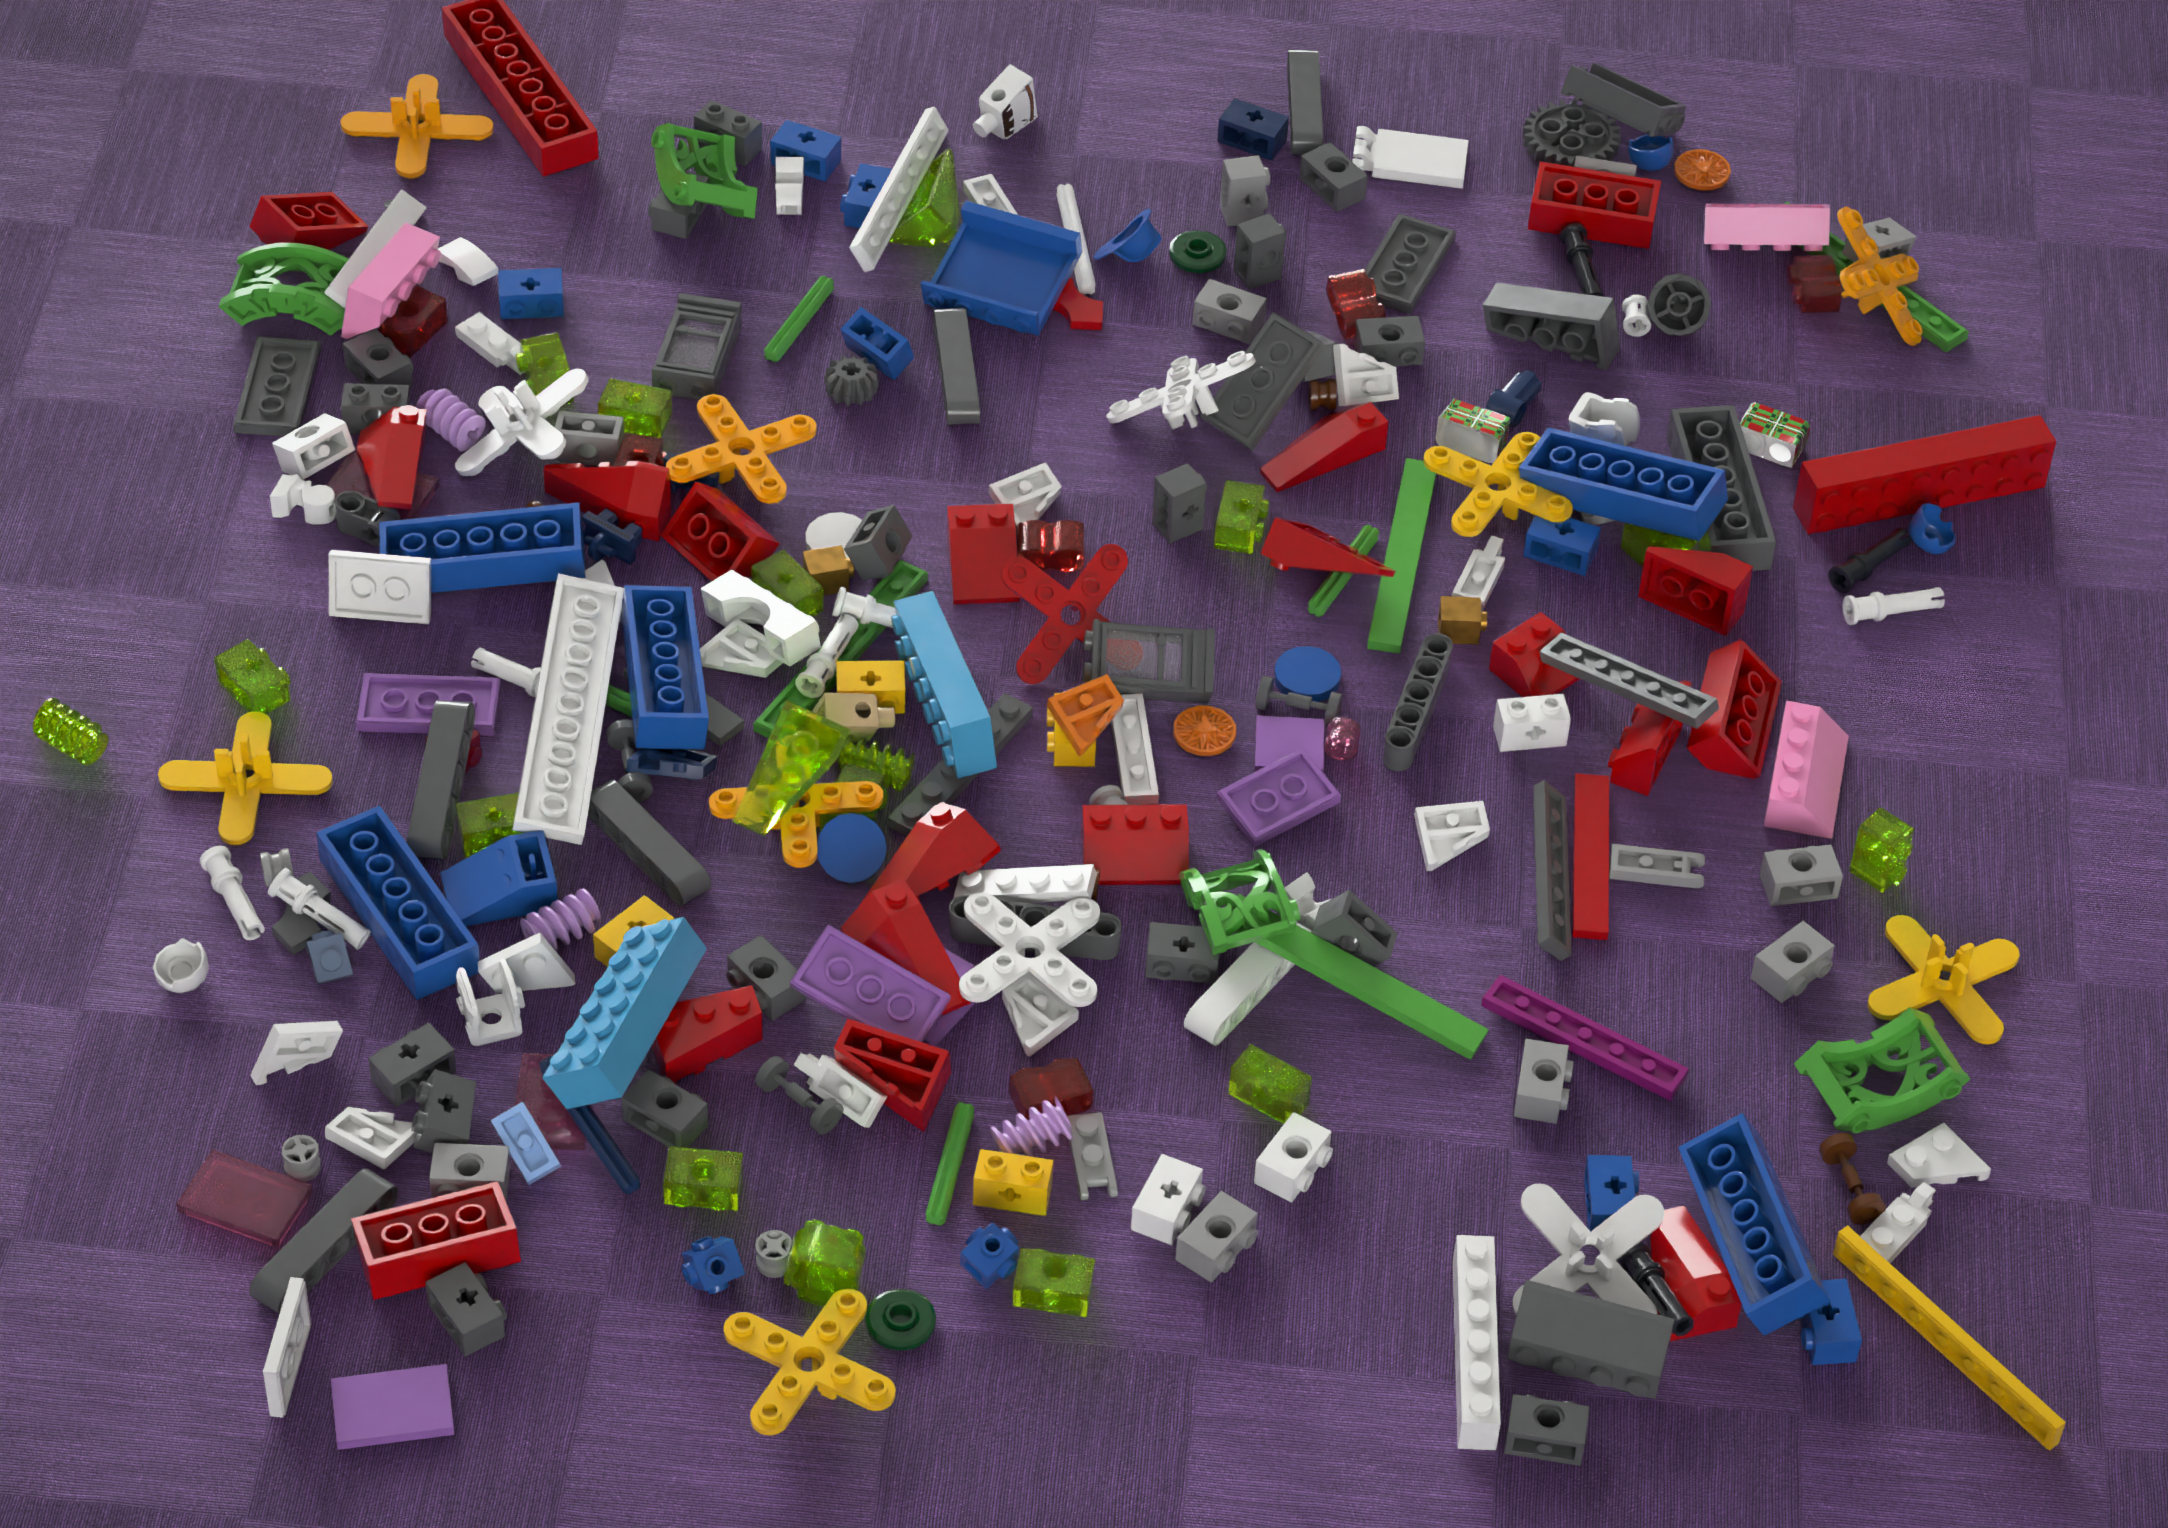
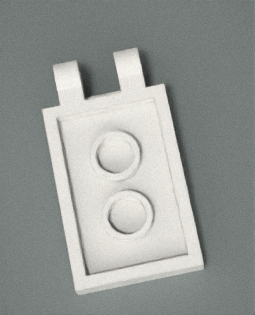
M1357 127L1356 138H1363L1364 140H1355L1353 154L1355 158H1353V163L1363 171H1373L1372 177L1463 189L1468 140L1378 129V134H1375L1368 127Z

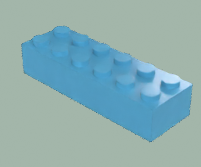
M929 591L894 601L896 615L891 616V622L895 635H899L900 639L895 641L896 652L900 661H906L904 666L908 681H915L913 683L915 696L918 703L924 702L922 707L927 724H934L932 725L933 736L937 745H943L941 751L946 767H953L957 779L997 768L990 715L934 592Z
M684 917L669 921L664 919L656 924L644 927L636 926L627 931L623 936V942L618 951L610 958L609 966L602 978L596 982L593 993L581 1007L580 1015L572 1028L565 1034L564 1042L558 1052L552 1056L550 1065L542 1077L566 1109L621 1098L707 950V947Z

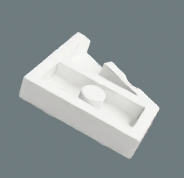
M1345 344L1333 345L1339 406L1399 399L1396 367L1385 362H1378L1374 357L1365 353L1353 351Z
M1029 971L1002 990V999L1024 1052L1029 1057L1078 1020L1079 1010L1067 1004Z

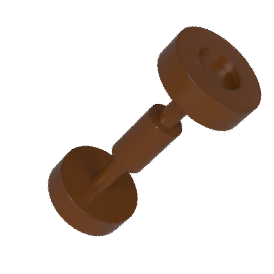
M1838 1133L1828 1137L1820 1144L1819 1153L1826 1164L1834 1165L1841 1163L1842 1165L1840 1172L1849 1191L1855 1193L1857 1197L1847 1207V1213L1851 1221L1857 1225L1871 1223L1885 1212L1886 1206L1879 1194H1863L1862 1189L1864 1186L1854 1165L1849 1164L1847 1161L1856 1153L1857 1145L1852 1135Z

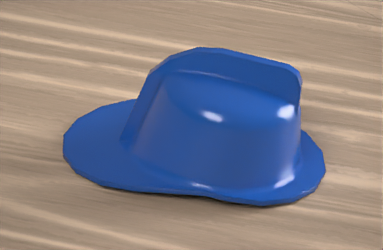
M1148 208L1139 213L1123 231L1109 240L1095 253L1094 259L1103 258L1110 253H1114L1127 262H1138L1147 258L1162 240L1161 235L1148 219L1151 209Z

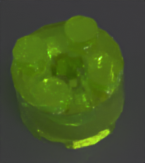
M816 1219L806 1221L804 1228L798 1230L792 1239L784 1272L785 1285L791 1284L792 1287L798 1290L797 1297L800 1300L819 1306H825L830 1297L841 1289H855L858 1291L866 1258V1248L863 1245L862 1234L855 1229L844 1230L837 1226L826 1225L824 1222Z

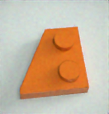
M1108 674L1048 698L1046 706L1078 756H1081L1121 710L1124 699Z

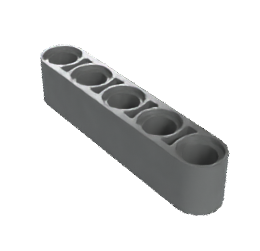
M1288 49L1287 78L1291 155H1303L1323 146L1319 51Z
M966 308L934 309V335L947 425L979 424V397Z
M1433 633L1426 636L1423 640L1387 729L1383 763L1388 769L1393 771H1405L1412 766L1448 676L1453 643L1444 634Z
M437 700L435 702L407 837V845L417 858L446 859L448 856L475 723V707L472 702Z
M611 779L591 791L588 817L676 905L683 906L711 889L710 877L703 866L618 782Z
M969 895L955 897L949 904L950 936L959 942L1000 947L966 918L964 903ZM998 899L1030 927H1033L1060 908ZM1100 912L1099 921L1093 927L1058 951L1066 956L1097 960L1113 959L1120 951L1121 922L1115 915ZM1026 948V949H1025L1026 951H1034V952H1035V949H1034V948Z
M365 1168L359 1171L256 1274L249 1288L250 1296L280 1314L290 1277L303 1278L308 1293L357 1244L351 1219L391 1209L398 1197V1187L369 1169Z

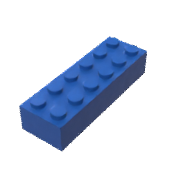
M1549 427L1519 467L1521 479L1566 497L1572 503V510L1696 541L1701 540L1728 501L1726 476L1723 469Z
M579 503L379 522L380 554L431 558V593L556 581L558 573L577 578H586L584 530Z
M624 585L621 622L636 748L705 749L709 716L692 587Z
M380 805L316 832L320 862L365 927L371 930L370 934L416 1000L457 983L456 974L459 968L463 967L468 977L479 973L477 963L480 961L478 943Z
M1743 1112L1679 1146V1151L1744 1311L1758 1330L1765 1336L1830 1302V1298L1763 1140Z

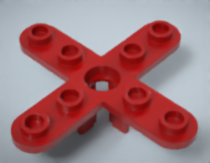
M1116 544L1102 546L1069 590L1026 558L1013 557L1005 562L1001 570L1003 583L1048 617L1017 660L1016 673L1024 683L1035 685L1044 681L1075 638L1084 644L1085 630H1091L1094 619H1099L1100 622H1111L1098 613L1096 609L1127 568L1128 557L1122 547ZM1072 605L1071 610L1074 612L1079 610L1080 619L1074 625L1066 624L1061 618L1062 609L1066 606ZM1107 639L1106 661L1120 671H1131L1139 666L1143 658V651L1137 641Z

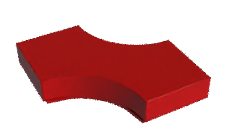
M1069 278L1053 310L1061 313L1068 320L1070 329L1102 330L1103 301L1094 300L1081 294L1076 289L1073 278Z

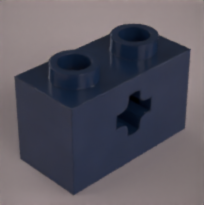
M1234 98L1219 118L1217 142L1272 161L1287 141L1289 117Z

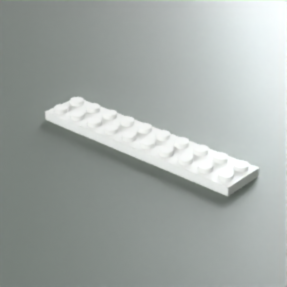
M558 573L513 831L526 833L541 830L546 838L582 845L624 588Z

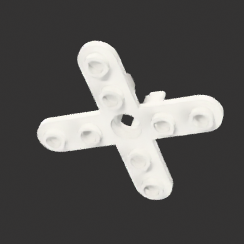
M1239 351L1229 356L1227 361L1216 366L1215 363H1211L1199 369V364L1195 358L1189 359L1188 356L1177 358L1171 362V368L1167 371L1166 386L1159 390L1155 387L1147 389L1139 394V398L1130 402L1127 400L1118 401L1110 406V412L1106 417L1109 423H1117L1161 405L1162 413L1165 419L1168 420L1171 429L1183 426L1185 421L1184 414L1191 428H1194L1198 423L1195 415L1199 413L1195 399L1202 414L1206 413V415L1218 411L1219 409L1208 385L1246 370L1256 360L1253 354Z
M574 369L567 372L537 396L534 395L526 381H522L515 386L513 393L503 386H496L486 391L480 397L478 404L495 429L457 459L455 463L457 472L461 476H475L479 474L484 466L497 456L507 452L509 447L516 441H519L540 459H555L560 456L566 445V439L561 432L545 419L555 414L572 397L581 394L585 390L588 383V376L585 371Z
M975 893L965 900L964 914L966 918L997 943L1001 949L961 977L959 991L963 998L976 1003L987 1001L1029 971L1071 1006L1085 1007L1095 1001L1097 985L1094 980L1058 951L1099 921L1100 908L1094 900L1074 898L1033 927L1027 925L991 894ZM1034 948L1035 958H1026L1025 949Z
M1533 1184L1525 1189L1521 1197L1523 1213L1561 1255L1530 1279V1281L1575 1293L1587 1285L1598 1299L1657 1314V1309L1653 1302L1617 1262L1619 1258L1661 1225L1664 1218V1208L1657 1198L1651 1195L1636 1196L1590 1232L1550 1186ZM1591 1245L1599 1250L1600 1255L1596 1257L1594 1265L1584 1264L1586 1256L1582 1251H1579L1583 1246ZM1524 1285L1515 1292L1512 1306L1516 1315Z

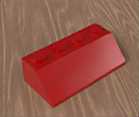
M1540 161L1531 201L1528 230L1560 235L1561 230L1565 226L1579 223L1587 229L1586 239L1649 249L1661 181Z
M1742 639L1710 652L1701 692L1717 698L1719 709L1698 729L1691 728L1687 749L1693 757L1697 758L1709 770L1757 779L1761 776L1782 681Z
M498 1181L351 1219L365 1278L373 1300L426 1287V1281L466 1262L474 1274L521 1262L517 1229Z

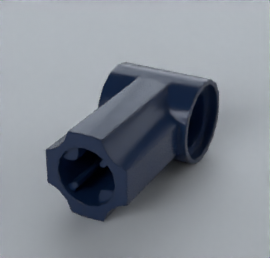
M1526 369L1524 372H1518L1503 390L1496 389L1491 394L1485 409L1510 417L1509 426L1515 428L1522 421L1527 406L1541 391L1542 382L1538 380L1536 374Z

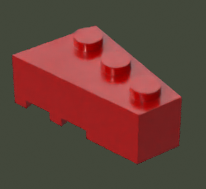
M753 986L676 1002L651 1045L661 1076L668 1077L676 1085V1081L691 1073L698 1075L705 1071V1066L721 1057L725 1060L763 1040L762 1011Z
M847 1019L834 1046L835 1060L884 1093L887 1098L883 1104L919 1130L925 1132L951 1075L949 1051Z

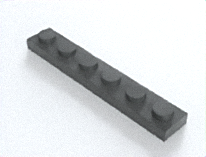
M1560 633L1540 651L1543 663L1696 729L1719 709L1718 701L1715 697L1564 633Z
M1006 693L988 710L991 718L995 755L1005 747L1033 716L1032 706ZM942 759L888 816V827L907 837L915 824L932 807L940 802L951 805L979 773L957 779L953 767H946L944 759Z
M1543 780L1534 785L1533 802L1537 941L1544 951L1549 952L1559 961H1562L1571 956L1566 797Z

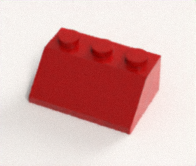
M699 482L694 483L660 535L711 581H714L730 570L737 572L743 577L750 578L763 570L780 544L719 489Z
M1684 680L1679 683L1691 687L1692 682ZM1637 703L1631 718L1633 724L1631 727L1625 726L1619 742L1621 747L1620 749H1613L1607 767L1612 769L1610 783L1649 796L1683 729L1684 723Z
M1187 804L1082 806L1081 839L1083 865L1093 864L1095 868L1100 869L1099 885H1181L1179 873L1189 870Z

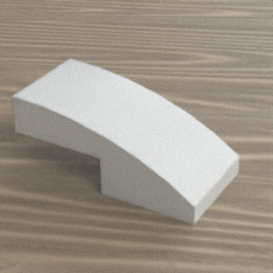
M461 237L438 248L441 251L439 262L453 267L457 278L465 283L475 286L498 274L499 269L494 262L478 247Z

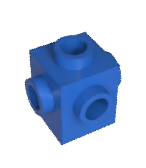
M993 1222L984 1230L979 1227L966 1240L965 1244L967 1246L960 1252V1265L987 1290L999 1277L1006 1279L1017 1268L1019 1264L1017 1262L1019 1246L1017 1245L1019 1242L1007 1228L999 1229Z
M712 1236L703 1237L690 1244L692 1249L681 1253L685 1263L681 1265V1270L689 1286L693 1285L695 1289L707 1291L708 1294L725 1290L729 1287L728 1281L745 1275L734 1240L724 1236L712 1239Z

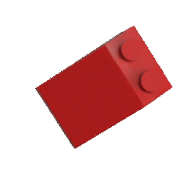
M334 192L262 195L249 227L267 245L275 243H300L331 250L367 232L369 226Z
M1013 503L947 506V542L953 604L1020 602V596L1010 590L1001 578V570L1005 562L1013 557H1017Z
M1649 546L1645 553L1638 597L1727 636L1744 614L1753 566L1724 553Z

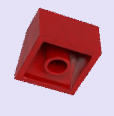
M1539 612L1493 641L1489 670L1522 697L1558 694L1580 680L1578 677L1541 661L1540 651L1560 633L1566 634L1560 626L1542 612Z

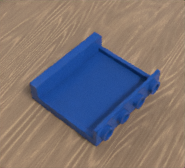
M965 201L961 208L963 222L930 282L924 280L921 282L923 302L933 308H966L967 317L981 319L992 325L1012 328L1020 333L1039 336L1082 254L1080 232Z

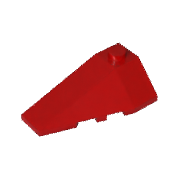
M940 802L932 807L915 824L862 902L872 891L902 879L906 881L920 901L919 895L935 888L939 891L950 886L948 880L963 871L968 876L979 870L1001 851L1000 845L965 809Z
M1685 1206L1665 1209L1661 1225L1650 1234L1652 1259L1663 1267L1665 1271L1664 1280L1694 1321L1691 1331L1683 1336H1677L1672 1333L1670 1342L1737 1327L1742 1303L1727 1267Z

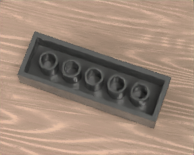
M1735 406L1671 409L1666 437L1672 457L1725 470L1728 501L1701 540L1697 541L1699 550L1724 553L1753 566L1752 571L1771 570L1776 540Z

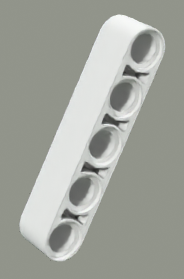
M1296 922V925L1314 934L1313 931ZM1253 942L1190 1008L1184 1020V1028L1214 1046L1218 1045L1295 964Z

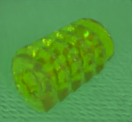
M55 697L46 700L35 715L33 722L35 736L46 741L47 744L56 747L59 751L66 753L69 757L76 759L83 765H91L96 762L107 748L109 738L106 733H102V726L99 723L92 722L85 715L81 716L80 712L75 709L71 710L70 706L65 703L61 704L60 700Z
M848 733L840 750L838 764L844 777H851L854 774V778L857 781H863L867 778V781L876 784L880 782L882 788H889L892 785L895 791L901 792L910 781L915 753H912L908 759H905V749L900 747L894 756L892 755L891 744H887L884 750L880 752L879 741L877 740L873 741L870 748H866V737L863 736L855 745L853 744V734Z

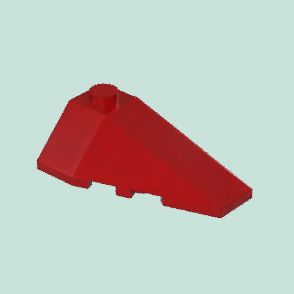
M1372 402L1352 405L1326 415L1260 468V474L1278 493L1386 449L1389 421Z
M410 405L394 406L360 431L356 454L363 462L365 475L368 474L370 488L378 507L412 509L425 446L427 409H418Z
M628 461L626 466H612L610 462H601L598 467H585L580 463L546 464L543 468L545 493L567 504L579 503L580 511L584 513L590 511L598 515L603 510L608 509L618 517L619 528L623 529L628 524L634 523L641 527L642 538L659 542L660 535L671 516L669 468L639 461Z
M1277 517L1273 521L1260 553L1271 559L1270 565L1283 571H1288L1289 567L1304 570L1393 577L1396 572L1377 560L1358 553L1357 549L1339 543L1340 540L1312 525Z
M904 879L872 891L840 927L842 933L951 995V1000L941 1016L971 1004V1001L966 1000L960 994V977L921 903Z

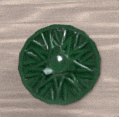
M1199 230L1186 231L1177 235L1170 242L1169 247L1171 261L1178 268L1193 273L1211 272L1219 268L1225 262L1227 254L1225 243L1218 236Z
M895 1289L886 1291L874 1298L867 1308L865 1323L868 1334L876 1343L887 1349L904 1351L917 1348L928 1341L935 1330L936 1313L934 1306L924 1295L914 1290Z

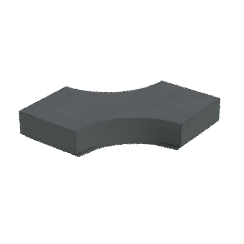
M311 872L297 878L306 886H314L318 892L317 895L330 903L331 892ZM286 903V911L282 918L272 926V934L292 955H295L305 949L308 941H312V935L322 932L315 919L306 913L296 914L292 911V906Z

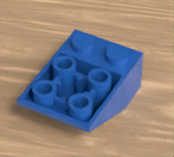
M541 830L507 836L440 872L446 900L465 926L525 916L530 912L538 913L541 907H550L552 902L558 900L556 878L544 832Z

